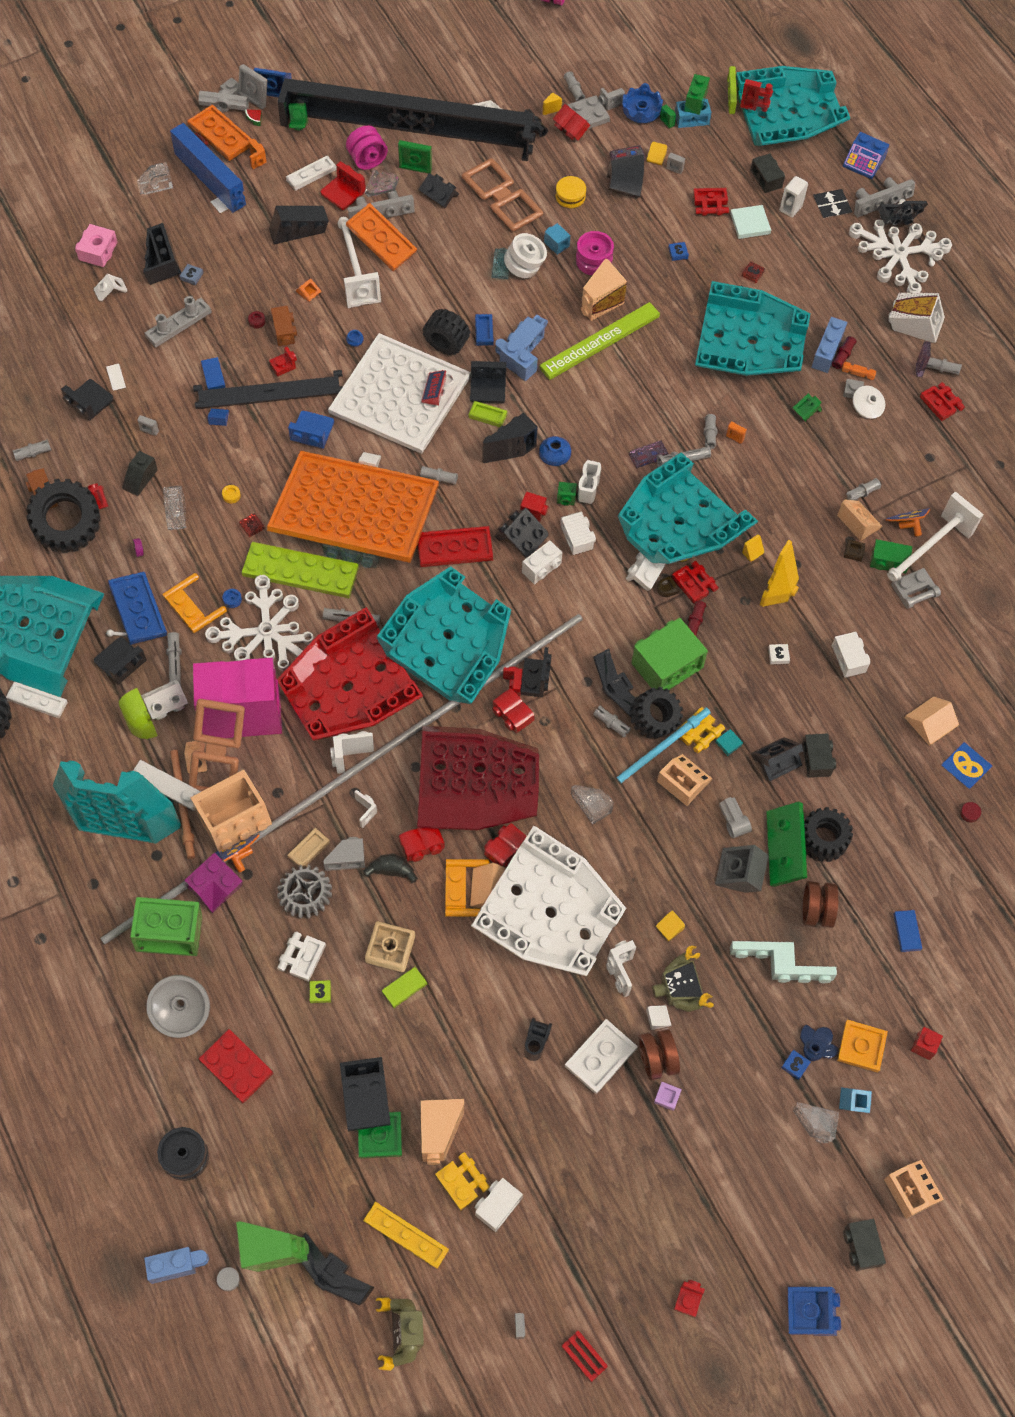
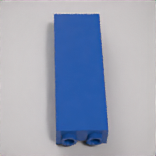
M184 123L170 130L175 155L232 213L243 208L246 205L245 196L242 194L244 191L242 181Z

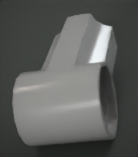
M729 797L719 803L731 838H736L752 831L751 823L748 817L743 815L735 797Z

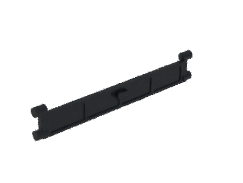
M333 370L334 377L203 390L202 384L193 385L194 392H198L199 401L195 402V408L205 409L337 395L343 388V386H339L338 378L343 377L342 370Z

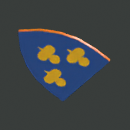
M930 508L895 515L885 520L903 521L899 522L900 529L913 527L914 535L920 536L922 533L919 519L925 518Z
M252 835L248 839L234 844L227 850L215 853L224 862L231 859L238 873L245 870V867L241 860L253 853L250 845L260 835Z

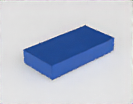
M475 314L476 346L494 345L492 314Z
M218 357L202 360L201 364L208 390L226 388Z
M915 910L895 911L893 915L900 951H921L922 944Z

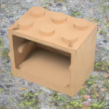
M245 770L190 797L200 821L218 852L227 850L241 840H246L251 835L263 831L272 825L266 805Z

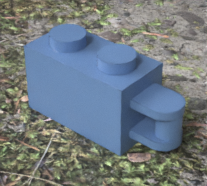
M536 315L533 319L527 317L519 323L514 333L511 332L507 341L509 342L513 339L531 353L544 338V331L548 320L539 315Z
M504 339L496 340L495 351L500 355V362H506V367L521 379L526 381L537 371L538 358L513 339L509 342H506Z
M189 1247L145 1257L147 1279L151 1284L195 1274V1268L206 1265L209 1261V1256L203 1250L192 1251Z

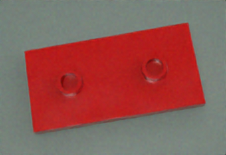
M489 526L422 532L418 541L420 567L493 561Z

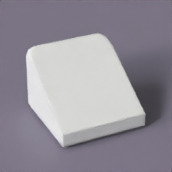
M363 452L358 463L378 467L381 456Z
M667 1006L647 1007L646 1012L651 1030L671 1026Z

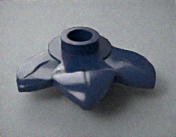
M805 1025L801 1030L800 1039L804 1044L803 1051L808 1060L817 1061L822 1057L830 1059L837 1055L839 1048L831 1044L833 1033L830 1028L821 1027L815 1031L810 1026Z

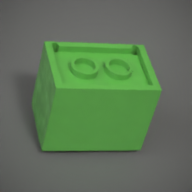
M678 618L675 621H669L661 630L653 631L645 640H639L634 645L631 664L651 688L663 687V690L666 688L670 690L703 669L708 650L683 620Z
M136 897L130 936L135 951L198 956L203 918L200 903Z

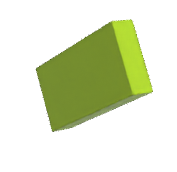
M474 401L469 412V418L501 427L504 424L508 411Z
M414 967L384 988L382 993L392 1007L395 1008L425 987L427 982L417 968Z

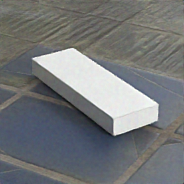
M325 156L286 176V181L296 191L337 170L336 165L328 156Z
M15 681L6 696L7 701L56 718H60L68 703L64 698Z

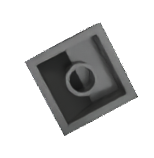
M756 845L723 848L715 884L744 893L761 891L769 855Z

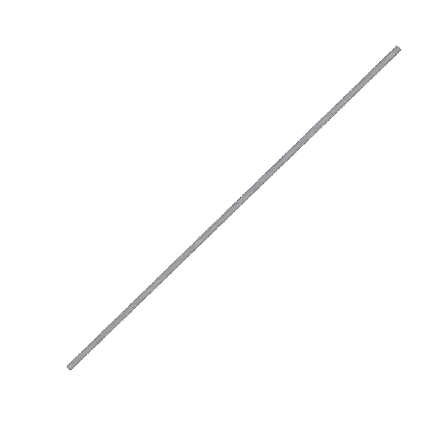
M576 615L493 671L483 687L503 674L504 667L516 666L525 658L583 620L581 615ZM449 701L272 821V825L268 826L265 830L253 834L260 835L255 842L422 730V726L429 725L461 702ZM182 882L159 899L172 900L188 888ZM133 916L101 937L102 942L107 944L132 927Z

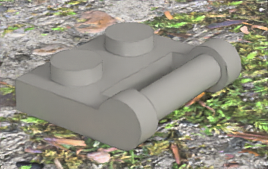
M925 568L903 576L900 580L892 581L891 583L907 609L928 598H936L941 595L940 588L934 584ZM927 588L929 590L912 598L909 597V595Z

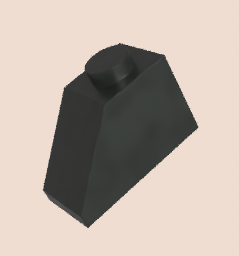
M138 451L129 463L122 488L139 496L158 470L155 458Z

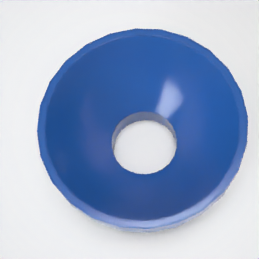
M551 436L541 443L539 456L548 465L561 466L570 459L571 446L566 439L559 436ZM552 443H559L561 447L553 449L550 445Z

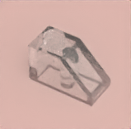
M167 162L150 165L137 180L141 195L173 188Z
M182 486L163 487L168 530L186 528L185 496Z
M579 785L571 787V796L592 824L612 813L613 800L608 794L605 795L602 790Z
M797 1102L793 1112L809 1136L816 1138V1141L821 1143L832 1142L836 1136L839 1112Z

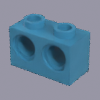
M705 99L700 115L684 111L686 101L676 102L675 114L678 128L710 125L711 110L708 99Z

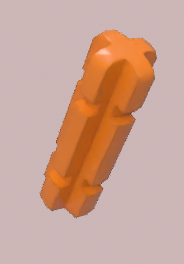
M844 362L842 367L843 372H851V374L863 378L866 376L870 380H874L876 370H867V367L856 364L851 365L850 362Z

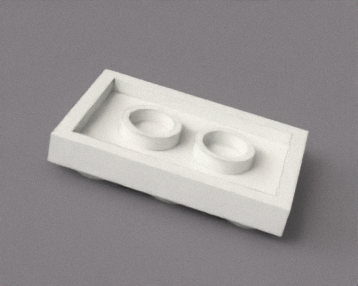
M606 1019L567 1061L565 1067L591 1091L597 1094L636 1051L638 1046Z

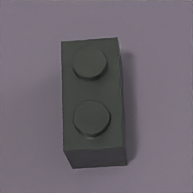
M770 153L752 159L750 171L764 193L783 187L785 174Z
M829 734L805 735L802 745L807 777H830L833 770L836 769V759L832 758L833 742L829 740Z
M874 1219L853 1222L845 1226L843 1236L846 1244L850 1246L849 1259L851 1265L855 1266L856 1271L881 1267L886 1264Z

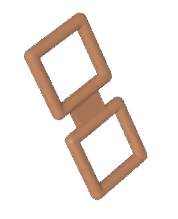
M493 158L462 174L463 180L482 200L490 197L494 199L495 203L491 205L492 211L511 231L514 232L543 215V211L522 189H518L513 193L508 189L509 186L513 185L514 181ZM491 166L505 181L484 192L471 176ZM521 197L534 213L514 224L500 207Z
M206 699L197 700L193 739L197 742L206 743V752H192L188 785L201 792L209 788L197 785L199 759L230 764L229 777L238 773V758L226 756L227 747L239 748L241 746L245 713L243 706ZM204 707L236 713L233 739L202 734Z

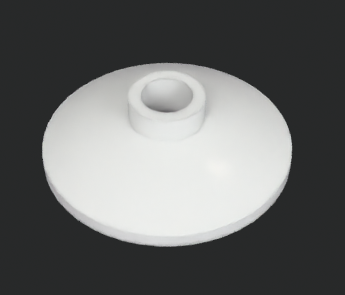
M862 386L853 395L854 408L862 417L875 419L884 412L885 400L881 392L876 388Z

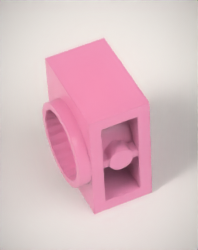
M89 224L87 230H84L80 242L75 247L78 259L104 267L106 262L112 257V252L118 243L115 231Z

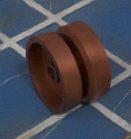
M807 881L802 902L803 925L815 926L819 920L822 927L833 928L838 912L837 884L825 883L821 889L819 882Z
M668 1028L657 1030L655 1038L650 1032L638 1036L642 1063L650 1081L660 1079L663 1071L668 1076L680 1073L676 1044Z

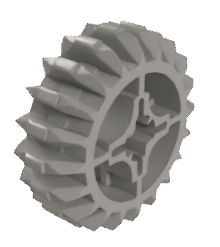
M309 864L306 869H303V866L300 865L297 871L292 867V874L286 872L285 877L287 879H280L282 885L278 886V891L280 892L277 894L278 899H281L280 905L285 906L284 910L286 912L291 911V916L293 917L298 913L299 918H302L303 914L310 918V913L312 912L317 916L318 909L324 911L325 907L323 904L329 905L330 901L328 898L332 897V892H330L332 885L328 884L330 882L329 877H325L324 871L319 872L318 867L311 870ZM303 879H311L314 881L306 882ZM296 882V889H294L292 893L289 894L291 886ZM301 886L308 891V897L306 893L303 894ZM321 888L320 895L313 901L312 896ZM304 901L307 904H298L297 902Z

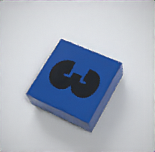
M685 242L669 244L668 249L672 261L688 259L689 254Z
M793 1050L781 1068L799 1080L811 1061Z

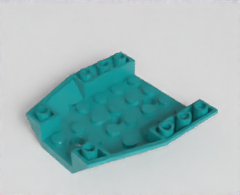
M777 66L736 72L737 95L740 104L746 79L761 82V88H765L768 83L772 84L773 94L770 97V107L766 112H763L761 107H757L756 111L741 108L755 146L808 139L850 120L847 107H840L834 91L837 82L832 71Z
M712 281L695 366L746 376L801 371L805 338L811 313L763 290ZM719 333L723 337L717 338L714 334ZM748 340H754L756 344H750ZM782 346H788L790 350H784Z
M682 452L646 475L618 515L627 540L652 563L671 564L719 550L758 523V520L747 510H743L737 515L691 473L694 463ZM699 504H704L706 507H700ZM674 521H679V522L682 523V525H681V524H678V525H677V524H675ZM649 539H656L657 542H651Z
M450 566L407 594L376 638L387 657L451 701L472 704L500 662L511 609L497 599L492 605L464 586L462 582L465 576ZM462 605L468 606L470 612H465L462 609ZM443 632L450 633L452 639H446ZM424 659L431 660L433 666H427L424 662Z
M0 576V674L10 681L61 697L68 681L63 677L90 612L91 610H98L104 593L54 576ZM25 618H28L29 624L25 627H21V621ZM59 630H63V637L60 639H56V632Z
M60 762L53 787L79 831L156 844L181 828V823L173 803L139 772L122 771L117 786L107 782L99 784L90 779L83 780L85 772L78 762Z

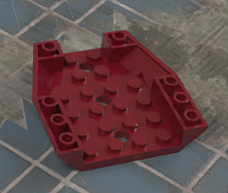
M422 726L417 828L477 831L537 816L539 794L538 748L482 729ZM438 764H442L446 768L443 770H438L435 768V766ZM481 766L485 771L477 772L474 768ZM520 768L524 771V773L517 774L514 772V770Z

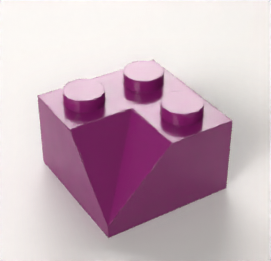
M214 852L184 880V883L213 913L242 886L243 881Z

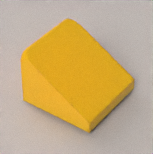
M551 93L543 101V115L559 111L562 107V98Z
M652 142L647 162L662 165L667 153V145Z
M759 534L744 544L742 553L749 561L755 560L764 553Z
M672 910L655 927L670 941L684 930L685 924Z

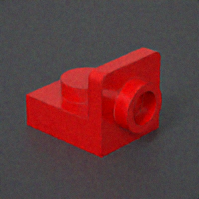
M287 346L284 347V354L269 360L270 366L277 377L296 369V355Z
M98 483L87 486L91 494L94 495L99 510L109 507L103 486H98Z
M514 666L504 667L503 679L510 680L509 689H513L520 697L522 669Z
M693 1280L684 1281L681 1284L674 1310L695 1318L705 1291L704 1288L700 1287L701 1284Z

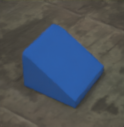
M211 408L208 414L209 425L227 426L229 410Z

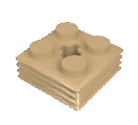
M377 921L365 955L366 963L405 972L415 939V931ZM393 944L394 948L387 950L386 946Z

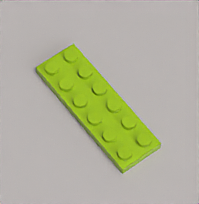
M252 542L242 570V576L256 579L259 575H266L272 583L350 598L359 564Z

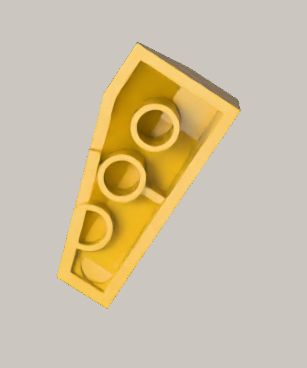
M790 540L787 541L779 554L773 569L774 572L767 583L769 584L767 587L768 591L765 590L761 598L760 606L762 607L788 602L791 596L794 597L799 589L797 586L799 576L793 545Z

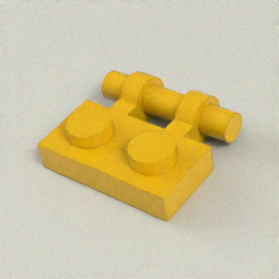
M701 707V708H700L697 712H695L693 715L696 716L698 713H700V712L703 710V708ZM708 715L700 722L699 726L695 729H690L680 739L687 746L693 742L697 745L693 749L696 753H700L709 747L710 742L721 736V732L725 730V727L722 724L713 727L712 725L716 719ZM706 731L708 735L705 738H701L700 735Z
M465 1152L458 1157L462 1162L460 1167H457L452 1161L435 1174L460 1211L478 1198L474 1191L477 1187H480L483 1193L490 1188L486 1182L487 1178L484 1174H480L475 1167L474 1160L472 1158L469 1159ZM466 1171L474 1179L470 1184L463 1176V1173Z

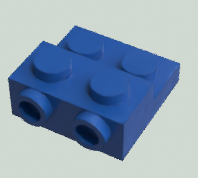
M788 1287L789 1334L837 1336V1331L841 1330L840 1316H836V1307H840L839 1293H836L833 1287Z

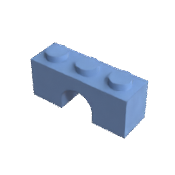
M834 317L830 318L811 368L826 373L829 372L836 350L843 338L847 326L846 321Z

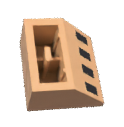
M682 754L672 759L659 772L657 782L688 806L712 781V778Z
M922 1160L909 1164L889 1174L884 1179L906 1219L944 1200Z

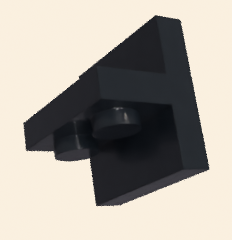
M783 737L752 752L751 755L753 760L761 764L765 778L770 782L802 766L799 753L804 750L800 743Z

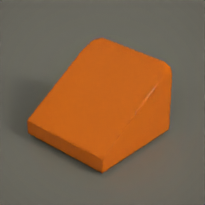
M311 278L296 290L308 302L322 292Z

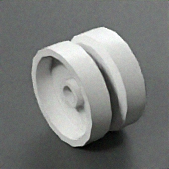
M528 233L515 236L504 255V263L514 275L521 278H531L537 273L547 256L546 247L534 235Z

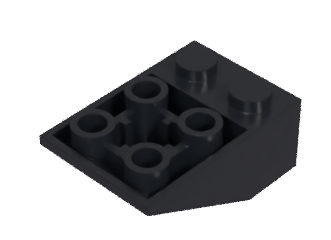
M524 413L515 416L511 422L501 426L497 432L483 440L482 462L489 463L526 455L537 445L538 426Z
M382 1057L341 1062L340 1070L348 1131L390 1126Z

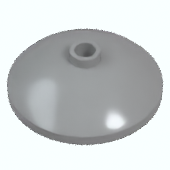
M172 975L160 980L152 988L147 999V1014L152 1025L158 1031L170 1037L182 1038L196 1033L205 1024L210 1012V1000L205 988L195 979L185 975ZM178 1000H183L184 1005L180 1006Z

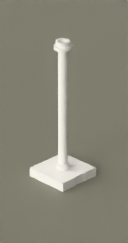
M341 217L338 220V227L343 231L355 274L353 277L344 278L347 306L351 308L381 302L378 272L361 274L351 234L346 226V222L349 219Z
M954 492L950 496L941 515L948 523L897 568H891L887 574L888 578L893 582L900 580L901 573L954 527L969 539L974 534L984 514L957 492Z

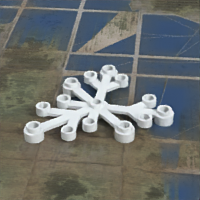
M876 220L874 223V229L879 237L863 230L862 225L859 223L851 225L849 230L850 237L858 239L862 236L874 242L868 244L866 241H861L858 246L860 252L865 253L869 250H874L873 258L875 260L892 257L886 267H882L878 271L877 279L880 282L885 283L890 280L891 270L900 261L903 271L901 274L896 275L894 283L897 286H902L907 278L909 283L907 293H920L921 285L915 281V278L919 282H926L928 278L926 271L918 272L910 268L906 258L908 254L923 252L938 261L942 259L943 254L949 253L952 247L951 240L948 238H943L938 243L930 244L936 238L934 231L926 233L925 240L921 245L908 247L913 239L920 238L922 234V227L917 223L910 226L908 236L902 244L898 237L899 229L897 227L889 229L888 236L892 239L893 244L888 242L883 229L885 225L883 220Z
M259 575L255 579V586L260 591V598L254 592H247L245 600L248 604H254L261 609L262 622L255 628L241 629L232 623L230 618L225 617L220 621L223 630L228 631H220L217 627H209L205 632L206 639L210 643H217L221 639L230 638L222 644L223 651L230 654L234 651V645L242 637L255 636L246 647H239L235 650L234 657L236 661L250 659V654L263 640L265 646L264 658L274 659L273 639L278 643V668L281 671H285L290 666L287 660L286 649L298 657L303 650L293 643L304 642V644L309 645L314 640V636L311 632L295 635L300 630L297 622L278 625L290 611H295L299 607L298 598L295 595H287L283 600L284 607L270 620L269 608L275 602L283 599V593L280 589H274L268 597L267 590L270 588V580L266 575ZM225 622H229V625H227V626H225V625H223V624H224ZM289 632L293 635L281 636L279 633ZM228 645L231 646L230 649H226L225 647Z

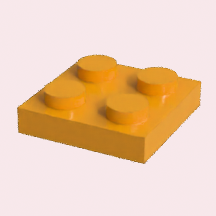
M846 1020L837 1061L878 1073L881 1067L888 1031Z

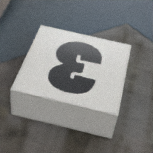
M788 644L768 646L770 664H789Z

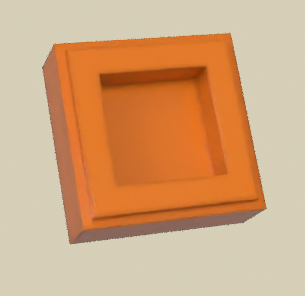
M731 421L728 425L726 436L742 444L747 429Z

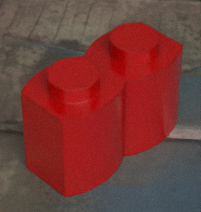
M566 104L553 117L554 126L560 131L565 130V135L571 140L575 138L579 141L591 126L582 116Z
M508 689L493 700L492 710L497 717L501 716L505 720L504 724L508 730H513L517 734L535 721V715L513 689Z
M512 823L508 826L504 825L498 832L499 836L494 840L490 839L484 847V855L493 863L505 868L526 838V835Z
M418 828L399 835V843L407 862L420 861L425 855L439 854L445 848V842L437 828Z

